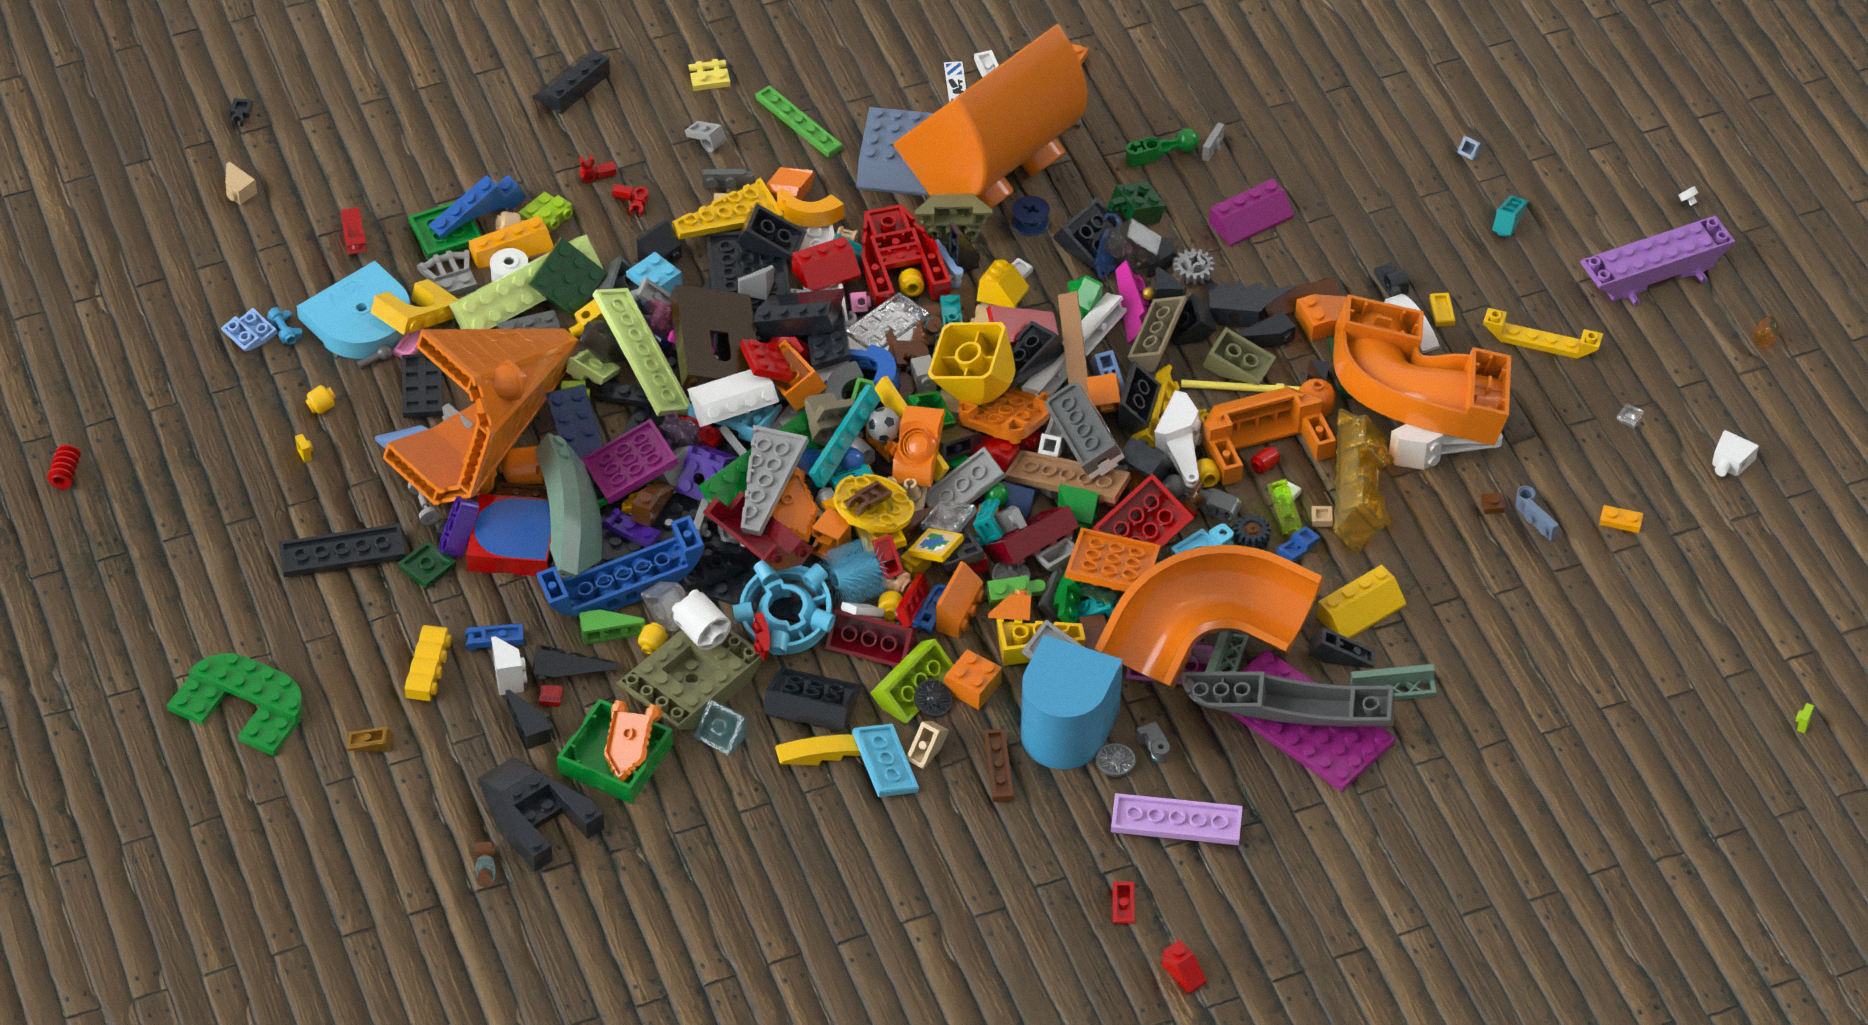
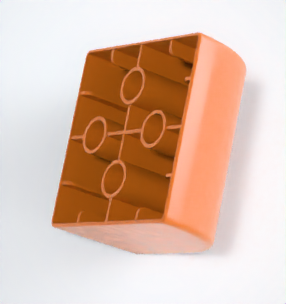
M1056 24L893 143L896 150L930 196L934 194H973L988 207L993 208L1014 191L1005 178L1006 175L1021 165L1028 176L1033 177L1065 154L1066 151L1057 137L1082 118L1088 99L1084 72L1071 42L1060 25Z

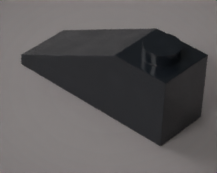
M950 222L949 256L954 259L956 266L961 267L963 273L979 268L980 253L977 248L972 246L954 222Z
M1282 311L1237 334L1261 348L1279 347L1295 339L1296 325Z
M1322 627L1309 640L1308 655L1324 663L1373 668L1375 665L1374 649L1325 627Z
M509 689L505 690L506 704L527 749L551 742V733L553 732L551 721H546L541 711Z

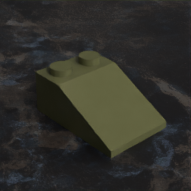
M1225 327L1210 350L1203 367L1220 377L1259 385L1276 359V356Z

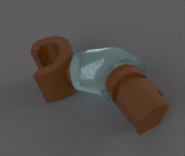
M926 305L924 328L935 338L940 336L943 328L939 305Z
M491 841L476 842L475 878L481 887H491L496 875L494 865L495 845Z

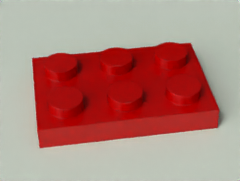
M755 339L741 340L740 348L754 376L791 381L793 375L779 345L772 342L762 343Z

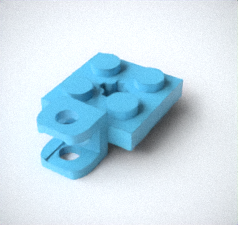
M1226 524L1217 525L1209 530V534L1202 528L1171 547V554L1175 555L1203 546L1234 545V542L1231 541L1234 537V532ZM1225 531L1227 534H1220V532Z

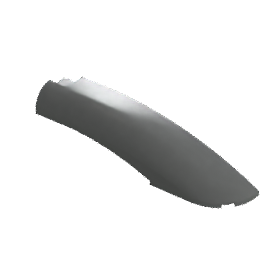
M1181 672L1184 690L1192 700L1202 706L1232 714L1269 721L1316 726L1392 727L1394 724L1395 693L1393 686L1319 684L1267 675L1265 672Z

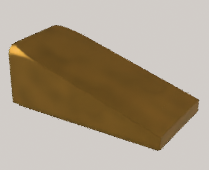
M388 726L349 732L346 749L347 751L388 752L392 750L393 734Z

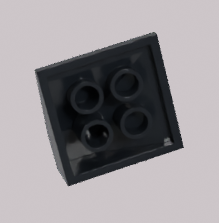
M1096 197L1067 222L1053 238L1067 253L1097 270L1094 267L1101 235L1107 229L1115 230L1116 221L1113 218H1107L1105 222L1102 220L1104 215L1110 213V211ZM1125 226L1121 235L1118 255L1136 240Z

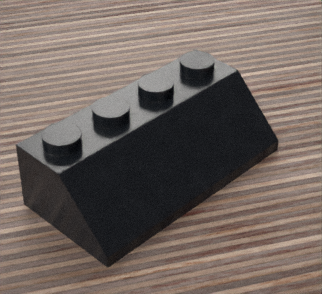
M596 50L580 56L533 95V99L559 114L564 113L610 75L609 58Z

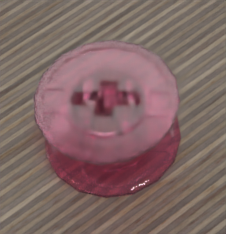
M659 300L646 301L644 304L645 309L651 315H643L650 330L661 332L669 337L670 332L674 330L669 323L673 322L671 305Z

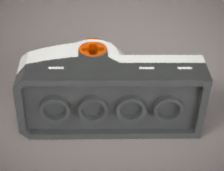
M1072 382L1047 398L1046 408L1090 479L1099 474L1101 476L1116 467L1118 465L1117 462L1125 458L1112 437L1107 424L1079 383Z

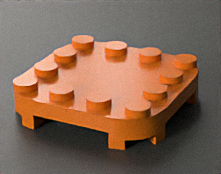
M1012 388L986 404L977 405L971 402L960 401L958 424L962 427L974 429L977 432L986 433L994 438L1009 440L1012 444H1018L1021 442V439L1030 436L1050 419L1051 414L1045 406L1050 394L1043 391L1037 396Z

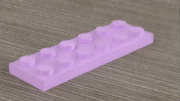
M1115 793L1111 832L1239 845L1243 806Z

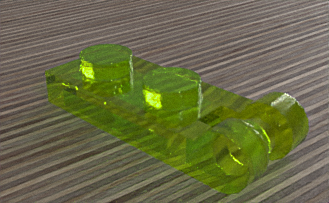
M1287 479L1267 484L1282 534H1287L1290 530L1294 529L1296 531L1302 528L1301 520ZM1293 518L1292 522L1286 523V519Z

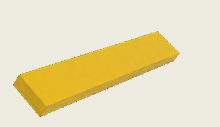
M884 376L874 389L884 406L895 410L902 419L907 404L889 377ZM939 451L933 477L935 481L941 480L949 470V466Z

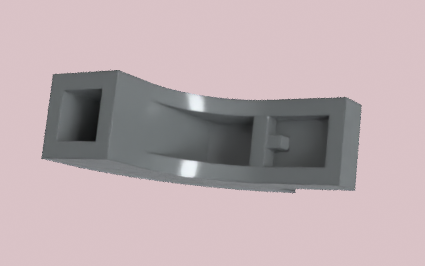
M853 361L835 369L826 382L827 388L824 390V393H833L838 401L843 399L842 395L844 393L854 390L857 377L864 378L857 362Z

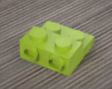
M545 191L518 212L524 221L540 216L549 233L573 215L572 203L559 195L554 198Z

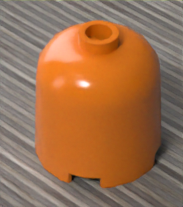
M538 446L510 449L499 464V471L503 473L508 483L545 485L544 476L535 453V449Z

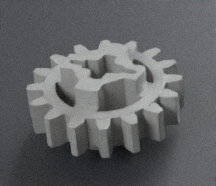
M1194 248L1191 249V252L1185 249L1184 254L1178 253V257L1174 258V275L1179 276L1180 281L1185 279L1186 284L1190 281L1194 285H1196L1197 281L1203 284L1204 279L1209 281L1210 276L1214 275L1215 262H1213V257H1208V252L1203 254L1201 249L1198 252H1195Z

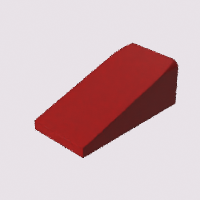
M1113 881V924H1135L1134 882Z

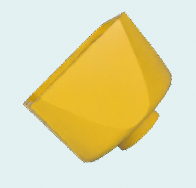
M959 322L946 324L942 328L928 371L929 377L958 402L966 401L982 405L1001 396L1009 388L1015 375V362L1005 325L1002 322Z

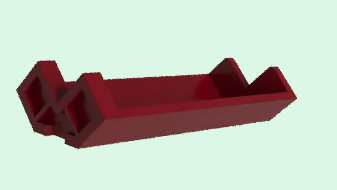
M741 491L728 507L715 497L703 511L707 517L775 571L802 565L814 550L803 539L799 538L772 516L761 536L742 532L741 520L743 507L745 506V494Z

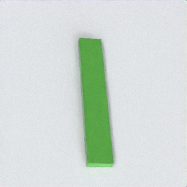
M770 85L755 94V99L828 158L843 149L842 143Z

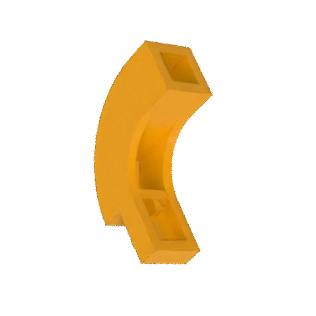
M785 189L777 191V206L784 211V219L795 225L824 227L844 219V203L832 194L819 201L805 202L795 198Z

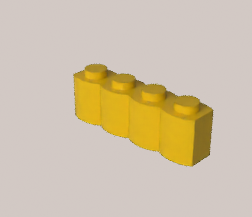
M423 625L405 684L406 698L431 701L432 696L436 695L438 689L436 682L437 679H441V665L446 662V648L450 647L452 636L448 633V628Z

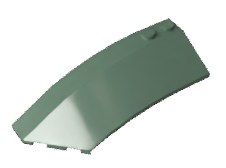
M547 433L535 449V453L548 493L551 520V543L549 548L557 571L576 578L581 572L589 570L593 565H597L602 560V522L599 503L584 462L565 439L559 435L555 436Z

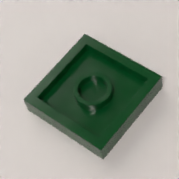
M428 540L398 562V568L425 589H428L456 567L455 560L447 554L441 553L439 548Z

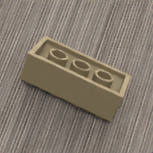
M1186 296L1153 299L1127 357L1131 363L1136 361L1147 372H1155L1186 303Z

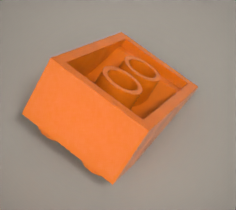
M1313 294L1296 300L1295 316L1312 342L1335 335V324L1346 300L1345 296Z

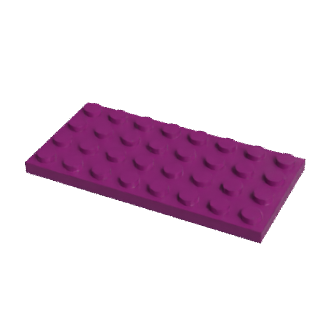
M1268 649L1241 671L1265 672L1267 675L1316 683ZM1229 713L1341 792L1396 742V737L1381 727L1302 725Z

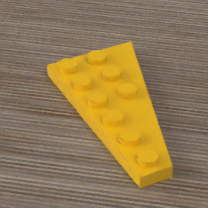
M759 178L754 184H747L738 192L732 191L712 201L711 205L707 207L704 205L699 208V211L688 213L672 222V229L679 239L739 229L743 227L747 215L757 203L784 218V214L777 206V202L763 180Z

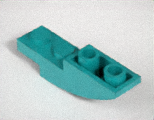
M941 295L942 328L948 323L963 322L960 295Z

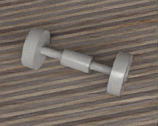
M408 483L410 493L418 495L423 508L419 513L421 523L423 525L435 524L440 519L438 509L429 507L428 499L412 484Z

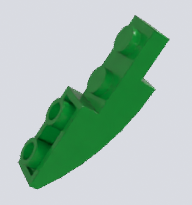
M1065 572L1057 587L1053 607L1058 611V618L1062 622L1077 623L1080 598L1087 595L1088 583L1065 578Z

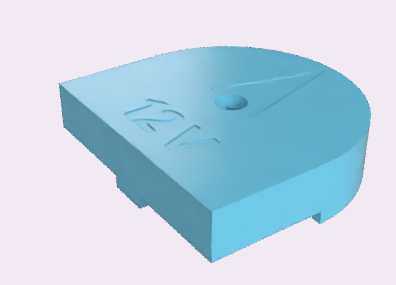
M373 261L297 305L298 319L324 343L328 350L343 357L364 359L377 352L378 347L384 344L389 345L393 350L404 336L371 313L374 296L390 292L409 305L410 300L403 286L376 261Z

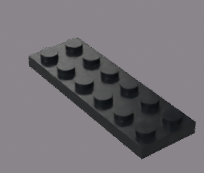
M400 523L278 542L284 577L402 560L406 557Z

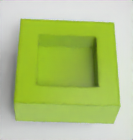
M1806 703L1803 710L1799 709L1795 720L1799 722L1797 731L1806 732L1814 705Z

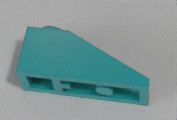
M1510 195L1497 209L1492 231L1497 232L1500 236H1511L1529 200Z

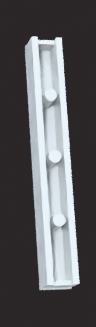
M1106 293L1083 318L1082 329L1086 357L1127 312V309L1121 305L1122 296ZM1065 351L1054 363L1031 376L1021 387L1022 391L1037 396L1045 391L1050 394L1049 397L1052 396L1068 378Z

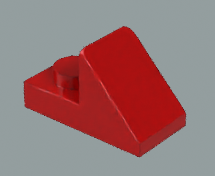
M892 535L872 540L875 554L877 553L876 557L880 559L878 561L880 563L879 566L884 567L880 568L884 572L882 575L889 579L904 574Z

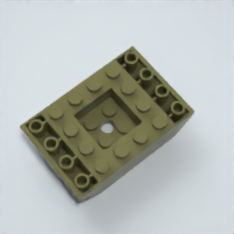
M681 629L620 679L617 685L648 708L649 704L661 706V711H663L662 718L676 729L694 730L751 682L763 659L760 654H756L752 644L731 629L721 644L709 650H701ZM689 679H695V680H697L695 683H692V682H691V683H688V682H687V680H689Z

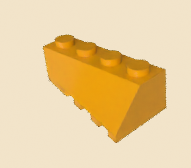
M540 216L469 241L470 257L478 269L489 268L490 259L493 254L505 248L521 250L528 258L535 260L550 252L554 247L549 231Z

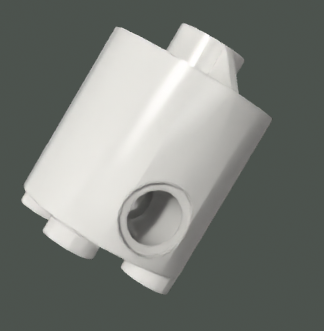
M697 589L691 591L687 597L681 602H677L672 608L674 622L701 650H709L721 644L730 632L731 621L704 593L699 592Z

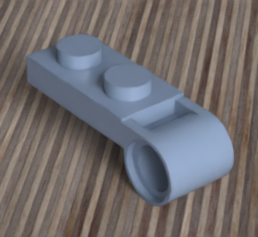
M1530 486L1520 487L1517 491L1516 509L1524 515L1528 523H1531L1539 530L1540 534L1547 537L1550 541L1557 538L1559 524L1534 502L1535 490Z

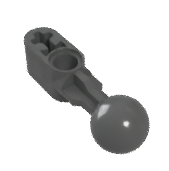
M1172 474L1163 480L1162 484L1177 500L1182 497L1190 499L1191 496L1189 494L1193 489L1185 485L1180 475ZM1215 488L1200 491L1205 496L1203 502L1198 503L1203 513L1225 522H1233L1242 507V502L1239 498Z

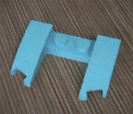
M691 403L688 406V416L697 419ZM779 404L776 407L768 405L753 410L749 415L743 413L715 423L722 426L725 424L727 428L738 431L740 439L751 442V439H753V425L770 428L782 410V405Z

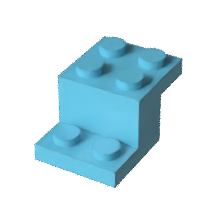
M656 252L626 271L627 277L638 286H640L642 279L648 278L671 294L676 284L682 285L681 271ZM641 300L645 307L666 323L671 321L667 316Z

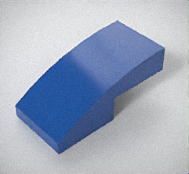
M1305 526L1294 532L1291 540L1279 546L1276 553L1285 559L1296 562L1320 541L1321 537Z

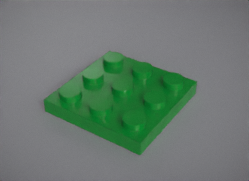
M455 202L408 216V221L428 259H431L435 254H445L449 250L454 252L469 247L470 240L481 237L473 219L451 232L443 240L430 228L429 224Z

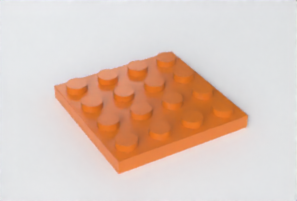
M1081 527L1066 568L1065 578L1126 592L1136 579L1156 564L1161 545Z

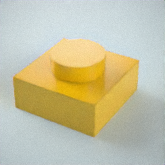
M303 434L295 436L297 450L304 463L311 461L313 447L310 440L306 441Z

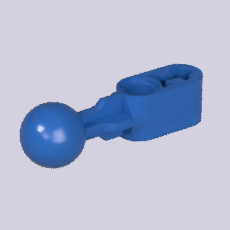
M850 447L837 467L843 469L857 468L864 463V456L859 449ZM805 449L796 467L803 470L804 474H808L822 452L816 449Z

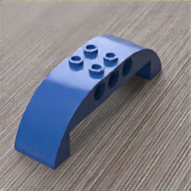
M689 515L671 522L674 533L673 538L583 571L576 578L570 576L561 580L555 566L536 573L550 607L562 614L579 617V613L589 610L600 609L612 612L657 595L674 586L692 571L705 548L691 516Z

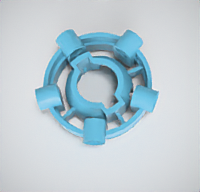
M761 560L754 566L757 574L745 586L740 598V604L733 605L735 622H742L746 632L755 642L756 634L752 630L754 620L752 602L762 590L766 592L760 600L757 613L763 612L770 636L769 652L774 655L795 654L811 648L822 639L826 632L832 629L835 622V615L832 614L830 592L824 582L828 574L817 563L810 569L800 565L775 571ZM784 580H796V581H801V582L804 583V586H805L809 591H811L816 597L813 598V597L811 596V594H810L807 590H805L803 587H801V586H798V585H796V584H789V583L784 584L783 581H784ZM793 591L800 596L803 606L798 614L800 622L790 626L787 620L774 618L769 613L768 608L779 598L791 597ZM826 603V611L817 608V605Z

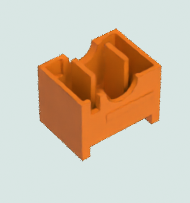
M1116 373L1087 377L1089 398L1098 412L1106 414L1119 410L1122 389L1120 379H1117Z
M827 508L812 527V536L816 537L812 545L814 549L812 554L823 559L825 558L827 561L830 559L831 562L834 558L832 554L841 551L837 549L842 547V550L848 548V544L849 547L855 545L854 543L851 544L852 525L839 512Z

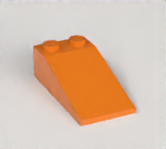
M784 340L779 344V348L793 376L790 382L776 379L771 380L776 384L775 387L787 403L797 412L805 407L804 401L807 396L821 394L827 386L817 372Z

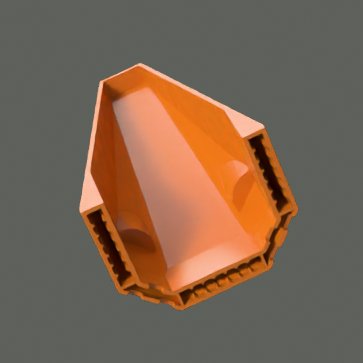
M564 328L422 330L416 347L469 394L471 401H475L474 404L459 412L474 426L467 429L462 423L460 414L457 413L433 428L388 442L383 459L433 505L452 502L457 497L466 499L479 494H490L494 487V478L497 476L496 468L567 374V367L565 366L573 355L578 339Z

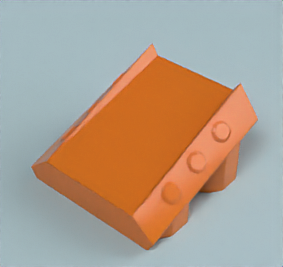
M780 167L768 181L766 187L774 197H777V191L785 189L795 198L802 200L812 188L816 172L813 170Z

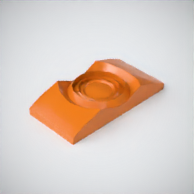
M906 405L899 427L898 447L893 459L892 478L897 480V484L904 485V481L907 478L911 480L914 478L918 487L932 488L945 409Z

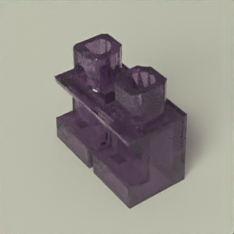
M673 411L666 415L665 421L659 426V432L672 449L702 445V439L698 438L700 428L694 426V422L689 419L682 420L678 418L677 413Z

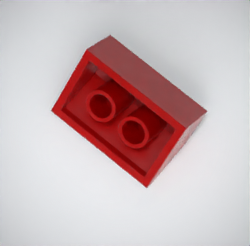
M844 236L792 253V271L804 288H808L811 291H820L861 277L853 247Z

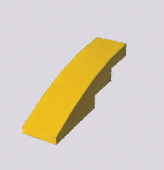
M853 735L819 736L779 744L775 747L780 764L819 766L821 760L841 761L843 755L861 756Z

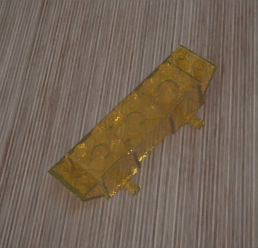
M1339 409L1337 419L1336 494L1334 496L1335 525L1333 529L1335 534L1340 536L1345 544L1357 554L1360 553L1377 530L1384 528V522L1387 525L1393 522V518L1387 513L1385 508V496L1378 488L1379 469L1386 467V462L1392 464L1395 458L1387 450L1386 435L1366 414L1357 416L1344 409Z

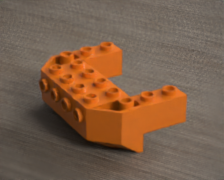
M1288 386L1214 405L1202 426L1201 444L1209 459L1216 463L1221 474L1220 481L1223 486L1242 481L1243 464L1236 452L1238 449L1299 433L1304 437L1316 461L1334 457L1336 449V439L1321 413L1322 400L1314 395Z

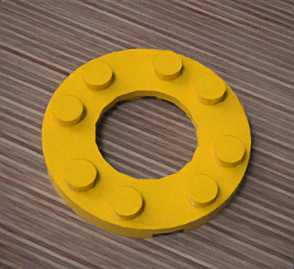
M878 475L847 476L837 484L833 496L834 505L839 514L850 525L867 530L869 533H891L902 530L911 522L914 513V502L906 495L907 491L894 481ZM875 481H879L893 492L891 497L887 499L893 509L890 514L883 513L880 516H875V513L872 515L864 513L858 516L855 513L857 503L852 508L845 506L849 497H852L855 492Z

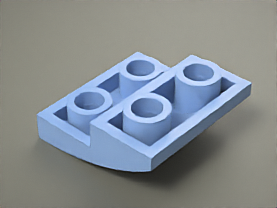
M254 308L249 310L240 319L235 316L221 328L245 352L263 345L278 334L276 328Z

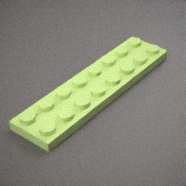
M629 289L595 290L593 297L656 415L688 414L690 402Z

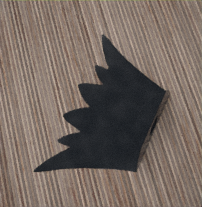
M1204 279L1209 293V309L1217 324L1247 328L1257 323L1259 313L1264 307L1297 286H1287L1273 290L1275 286H1270L1262 290L1261 282L1246 288L1241 281H1237L1229 287L1224 281L1219 286L1212 280ZM1230 314H1238L1241 318L1240 322H1232Z

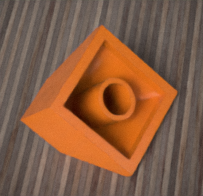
M1015 590V593H1010L990 610L988 618L1030 620L1032 594H1027V590Z

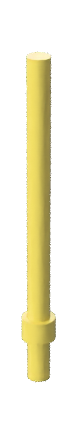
M1181 380L1182 388L1268 392L1287 387L1283 383H1276V385H1254L1249 383ZM1288 386L1297 390L1300 388V386Z

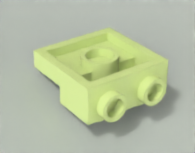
M590 348L583 352L580 351L574 357H570L565 366L567 367L566 372L574 379L585 380L589 377L592 382L600 385L618 375L621 370L620 366Z

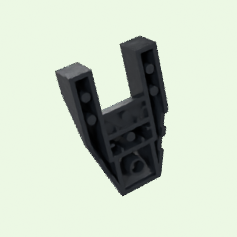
M513 757L478 778L498 832L535 872L553 861L551 845L536 828L557 815L563 813L587 839L605 829L604 813L591 799Z

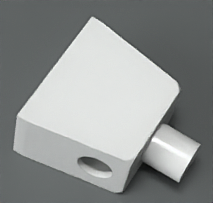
M1724 430L1716 447L1712 462L1713 466L1716 467V474L1722 477L1727 472L1734 476L1741 474L1755 461L1759 445Z

